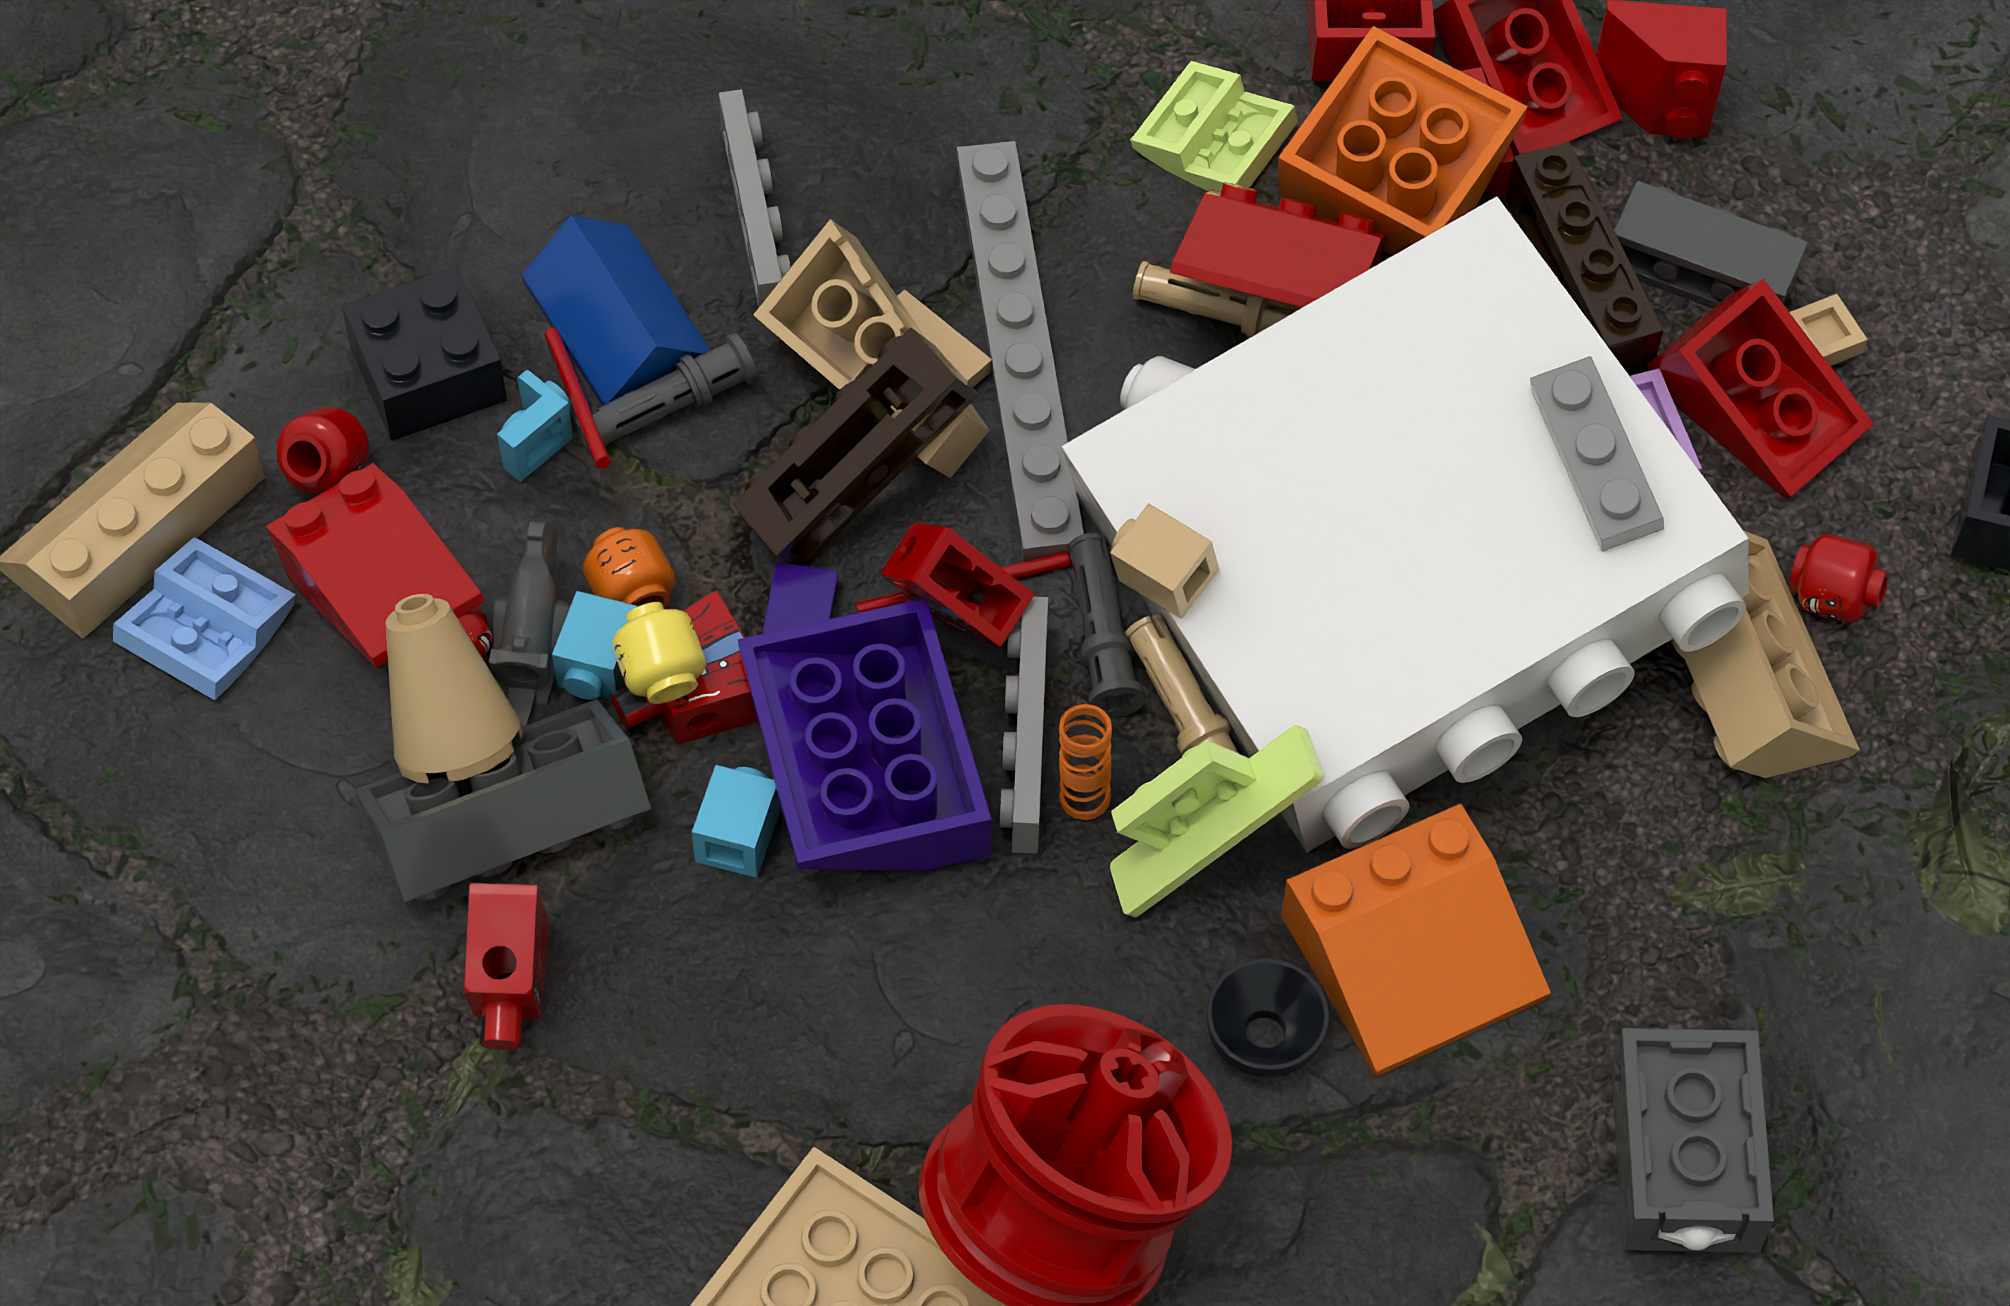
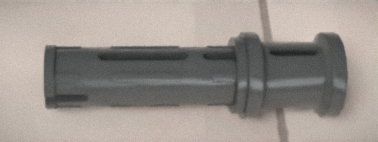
M733 332L726 336L724 344L693 358L687 354L681 357L679 362L675 364V371L592 410L591 413L604 445L606 446L634 431L642 429L690 404H693L696 408L700 406L705 408L713 403L714 396L743 382L749 386L757 383L759 376L755 363L741 337L736 332ZM574 417L573 424L587 452L589 451V454H591L577 417Z
M1087 533L1074 538L1068 546L1074 567L1080 611L1085 628L1086 640L1083 641L1079 652L1082 666L1089 670L1092 690L1087 698L1088 704L1103 709L1110 718H1119L1138 711L1144 705L1146 697L1143 686L1135 678L1133 661L1136 659L1137 653L1128 640L1122 626L1108 539L1105 536L1101 538V535L1098 533Z

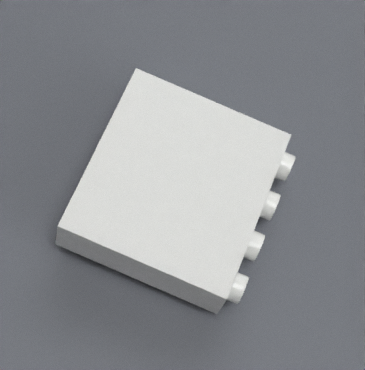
M1497 196L1061 446L1079 501L1101 536H1105L1108 539L1111 551L1112 542L1120 527L1129 519L1136 520L1148 503L1212 541L1219 571L1182 619L1142 594L1140 596L1152 615L1156 613L1162 614L1175 644L1180 649L1200 689L1215 712L1228 719L1232 727L1230 735L1245 757H1252L1293 725H1299L1308 730L1323 773V779L1317 786L1281 811V814L1306 853L1334 836L1337 837L1344 848L1348 849L1358 848L1379 839L1398 825L1407 814L1409 802L1405 798L1406 794L1447 770L1460 783L1471 782L1490 774L1506 763L1519 749L1522 743V736L1517 729L1560 704L1568 715L1572 717L1585 716L1603 708L1616 699L1632 682L1635 672L1630 663L1671 639H1674L1679 648L1685 652L1704 648L1727 634L1746 612L1747 606L1742 598L1749 594V538ZM1591 356L1664 518L1663 530L1603 552L1533 396L1530 384L1531 377Z

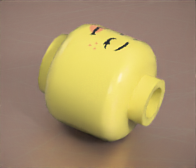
M660 602L647 603L629 611L625 616L627 623L613 637L612 648L625 684L630 692L637 696L648 697L650 703L660 704L679 699L695 690L698 686L696 679L703 673L707 663L689 615L677 609H664Z

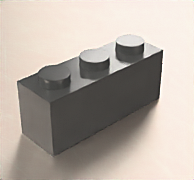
M1638 180L1614 229L1639 282L1711 308L1716 307L1731 293L1763 278L1785 306L1798 277L1808 244L1807 241L1791 236L1784 230L1760 225L1735 216L1726 209L1710 207L1677 195L1670 189L1655 187Z

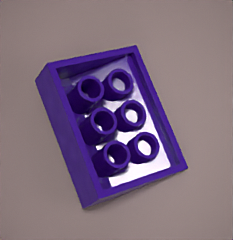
M926 598L738 639L741 659L798 869L930 870L991 856V816Z

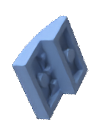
M193 537L154 571V589L113 624V642L211 699L216 700L246 670L270 641L294 606L296 594Z

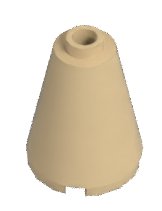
M415 594L399 601L395 606V611L387 617L385 624L394 758L403 777L417 783H429L426 773L446 772L449 782L459 781L486 772L508 759L514 752L511 740L515 735L520 739L523 736L520 719L448 602L433 598L429 594Z

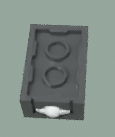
M1622 1028L1611 1059L1623 1250L1760 1253L1774 1222L1758 1031Z

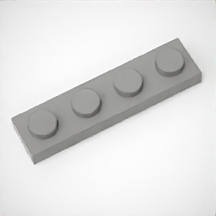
M740 89L718 93L720 121L759 308L790 270L791 266L788 254L777 256L775 243L783 242V233L778 206L767 207L764 195L773 194L768 159L757 160L754 149L763 147L759 115L757 111L747 113L743 92Z
M1034 596L1022 614V621L1018 620L1008 635L1007 658L1020 659L1019 676L1006 675L1005 714L1018 715L1017 732H1004L1002 770L1015 771L1014 789H1001L1000 828H1013L1012 853L1038 854L1048 597Z

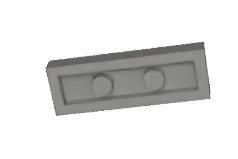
M1588 356L1531 377L1530 384L1533 396L1601 551L1603 552L1663 530V515L1592 357Z

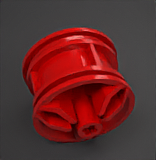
M1057 1004L1033 1008L1010 1019L994 1035L981 1061L979 1077L973 1090L972 1102L962 1109L954 1120L939 1132L924 1156L918 1183L921 1209L933 1238L951 1263L974 1285L1007 1306H1138L1148 1296L1162 1273L1166 1254L1172 1243L1174 1229L1182 1225L1194 1211L1209 1201L1224 1180L1232 1157L1231 1130L1223 1105L1206 1077L1179 1049L1156 1032L1127 1017L1095 1007Z

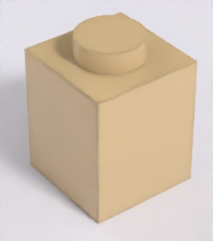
M1150 503L1147 504L1136 520L1129 519L1120 527L1112 542L1110 554L1119 581L1182 619L1219 571L1212 541Z

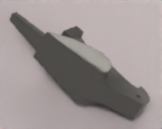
M528 521L521 564L511 580L509 594L497 598L492 614L493 645L489 658L490 671L517 713L522 727L530 724L535 704L547 705L555 678L552 653L569 612L570 605L557 597L554 575L558 536L553 524L549 522Z

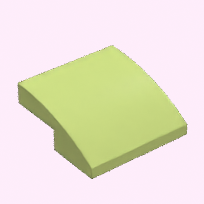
M1190 61L1130 140L1133 149L1164 170L1206 191H1221L1223 182L1251 187L1295 128L1298 118L1294 105L1245 92L1240 74Z

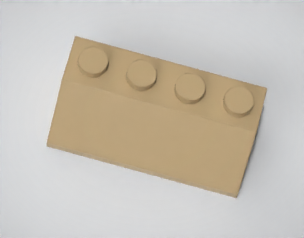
M176 403L0 556V571L84 639L152 579L154 571L193 537L198 538L265 479L255 437L212 403Z
M1744 531L1749 538V594L1742 598L1747 607L1741 620L1723 637L1699 650L1691 652L1682 651L1674 639H1671L1673 647L1685 659L1694 682L1691 684L1692 693L1698 704L1708 713L1717 734L1714 737L1715 748L1722 760L1731 768L1763 778L1851 757L1859 752L1860 749L1767 539Z

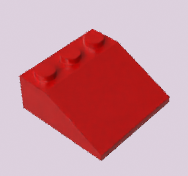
M1223 182L1221 191L1210 190L1204 193L1173 259L1170 273L1305 307L1380 264L1387 234L1374 231L1376 221L1364 216L1340 212L1338 221L1315 216L1317 206L1312 203L1282 197L1280 206L1256 201L1258 190Z

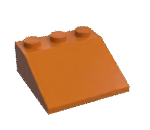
M1373 26L1278 157V194L1282 197L1316 205L1315 214L1319 217L1338 221L1340 212H1346L1375 220L1373 230L1387 234L1383 251L1394 256L1475 209L1525 118L1528 106Z
M1461 803L1286 880L1281 917L1375 1078L1550 998V989L1496 861Z

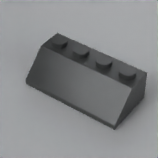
M598 699L523 726L522 739L515 735L511 740L514 752L508 759L478 775L464 780L449 782L446 772L426 773L429 783H417L403 777L401 772L355 789L358 801L390 879L404 902L412 899L430 900L437 898L449 891L454 883L475 875L489 877L500 874L509 869L513 861L536 852L547 854L563 850L573 843L575 837L596 829L614 830L632 822L636 814L651 809L630 739Z

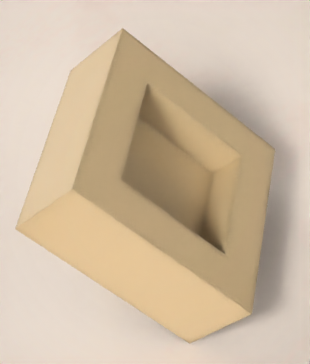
M1838 294L1790 312L1830 366L1864 352L1868 339Z

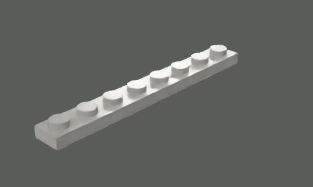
M1010 141L957 147V167L988 355L992 359L991 373L1022 560L1024 562L1065 551L1068 552L1070 557L1069 543L1074 538L1083 535L1084 531L1077 492L1061 447L1068 443L1016 142Z

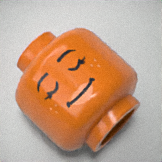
M616 527L603 532L593 542V548L587 553L582 565L584 579L593 595L636 606L660 602L665 609L676 583L674 570L659 542L651 533L642 529Z

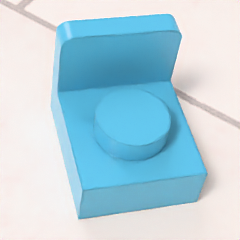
M526 370L517 377L523 410L514 413L505 422L502 430L497 433L503 469L520 483L574 438L570 415L572 405L568 396L557 384L549 380L544 383L529 370Z

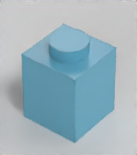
M576 591L552 653L557 687L565 688L570 694L582 699L593 700L600 697L612 700L611 694L623 689L625 683L612 648V640L615 633L627 623L626 614L638 606Z
M715 765L692 829L695 862L755 878L758 877L780 814V800L773 779H769L761 771L749 767L730 769Z

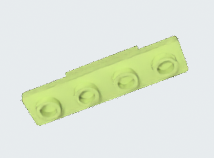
M1293 725L1250 758L1205 740L1198 746L1186 751L1176 763L1152 781L1141 785L1132 796L1113 809L1111 813L1117 833L1138 841L1110 863L1111 874L1123 913L1134 918L1140 916L1317 786L1323 779V773L1308 730L1299 725Z

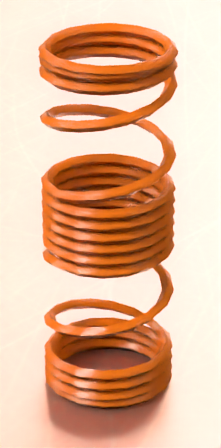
M1081 704L1068 709L1061 717L1059 724V741L1061 745L1059 752V772L1061 776L1059 799L1061 807L1068 815L1075 819L1089 820L1104 814L1110 805L1112 724L1110 717L1103 709L1095 705ZM1090 715L1101 720L1106 727V731L1097 723L1087 720L1067 723L1076 716ZM1086 724L1101 731L1103 737L1100 739L1093 735L1083 734L1069 738L1066 732L1075 725ZM1093 756L1100 761L1094 766L1085 764L1072 766L1068 763L1072 757L1087 758ZM1069 787L1074 791L1087 793L1102 787L1098 793L1086 798L1075 797L1067 791ZM1105 793L1102 803L1090 811L1076 810L1065 799L1066 796L1074 801L1087 802L1095 800Z

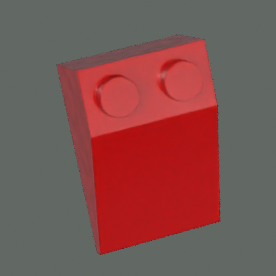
M1448 0L1433 10L1434 25L1452 67L1459 71L1482 67L1489 87L1528 106L1527 114L1510 143L1513 156L1570 142L1623 119L1573 0Z
M1764 278L1728 295L1647 364L1651 370L1660 369L1671 397L1684 414L1784 499L1792 497L1874 425Z
M374 463L362 470L349 473L342 478L340 483L307 502L293 506L284 516L266 526L290 583L375 668L388 661L385 623L387 617L395 611L396 604L402 599L415 594H429L433 598L448 602L457 618L485 602L480 590L408 496Z

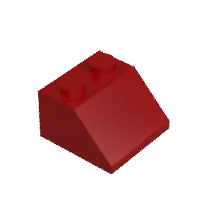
M1607 0L1596 56L1618 107L1648 134L1670 135L1675 138L1708 137L1727 65V9Z

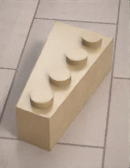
M831 219L753 314L838 389H841L851 381L858 380L878 360L881 349L893 338L902 336L910 328L925 337L859 240ZM943 402L938 403L912 431L914 432ZM970 404L917 457L925 464L951 478L990 430L972 404ZM891 406V408L895 411L891 415V417L894 419L902 411V409L896 410L893 406Z

